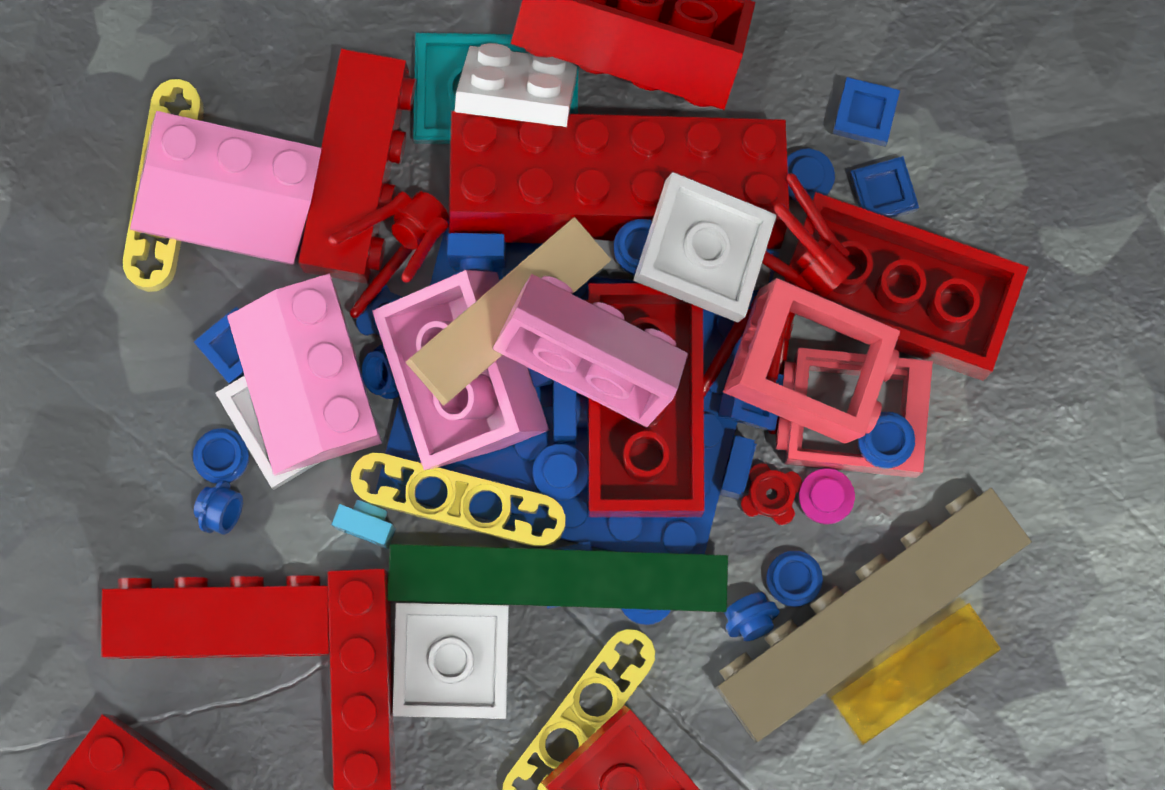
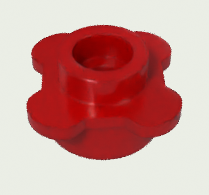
M756 464L749 472L751 486L748 495L741 500L742 511L749 517L763 515L773 518L774 522L778 525L790 523L795 516V511L792 508L795 494L800 491L803 483L801 477L793 471L785 474L777 470H770L767 464ZM769 489H774L777 492V497L773 500L769 499L766 495Z

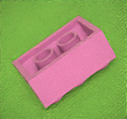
M156 111L151 125L130 230L293 265L311 204L322 148Z
M465 270L372 311L424 470L434 469L501 450L549 431L528 367L505 355L498 358L444 406L405 363L500 281L497 272Z
M330 273L276 289L227 316L274 476L382 444L336 287Z
M531 274L522 288L492 349L648 427L673 400L688 353L675 347L676 342L667 334L655 329H645L643 331L624 321V315L614 307L599 302L592 305L572 295L573 290L566 283L550 276L539 278Z

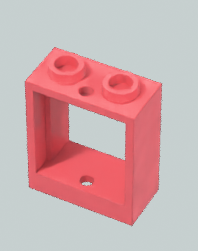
M776 278L758 291L723 393L846 444L865 436V433L869 434L879 419L882 404L877 401L883 381L886 382L890 379L897 366L899 351L894 348L900 331ZM789 311L870 345L847 413L766 379Z
M798 348L794 362L784 361L783 386L807 396L809 371L860 376L867 354ZM899 358L897 366L890 379L903 380L900 415L911 424L915 434L914 450L903 464L895 468L883 469L867 462L861 454L803 449L804 426L779 416L776 449L786 450L784 465L830 468L910 478L920 476L923 473L933 361Z

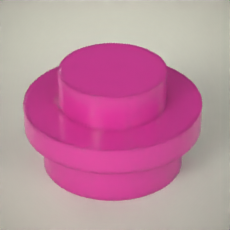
M830 468L819 469L809 474L803 481L799 491V503L802 511L809 519L819 524L829 525L843 520L851 512L855 502V491L849 478L842 472Z

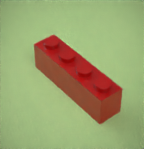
M345 49L340 51L298 262L304 273L320 276L330 273L331 278L369 284L371 269L381 270L386 239L378 237L380 223L335 246L329 243V237L351 223L387 205L395 198L396 185L388 184L392 163L401 164L403 160L406 132L399 131L402 111H412L417 79L409 78L410 73L406 60Z
M385 569L328 571L334 790H396L390 601H388L389 573Z
M259 576L230 577V587H208V578L178 577L174 578V588H152L151 578L118 579V589H102L101 657L164 659L330 656L328 586H320V576H286V586L265 587L264 577Z

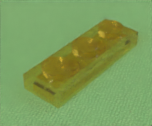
M968 603L829 699L859 743L864 745L1002 649L970 603Z

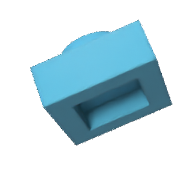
M356 500L353 509L339 504L331 524L339 531L386 549L389 548L396 531L393 524L385 521L388 513L386 510L360 500Z

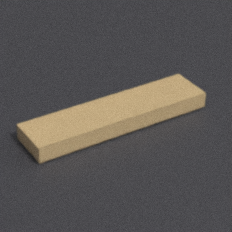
M574 217L405 363L443 406L446 405L503 355L492 348L531 274L539 278L543 276L556 278L566 283L574 293L608 264L611 258Z

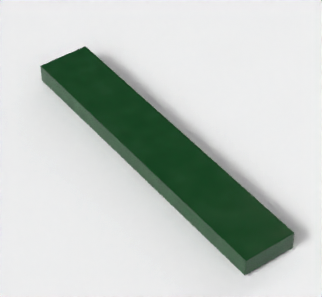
M390 544L388 601L727 612L728 555Z

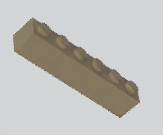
M971 487L945 506L951 517L934 529L926 520L900 539L906 547L903 552L890 561L886 559L883 553L879 554L855 572L861 580L859 584L845 594L841 592L838 586H835L810 605L816 613L815 616L799 627L791 618L764 638L771 647L754 660L745 652L719 671L725 681L718 685L716 690L755 743L765 738L1032 542L992 487L979 496Z

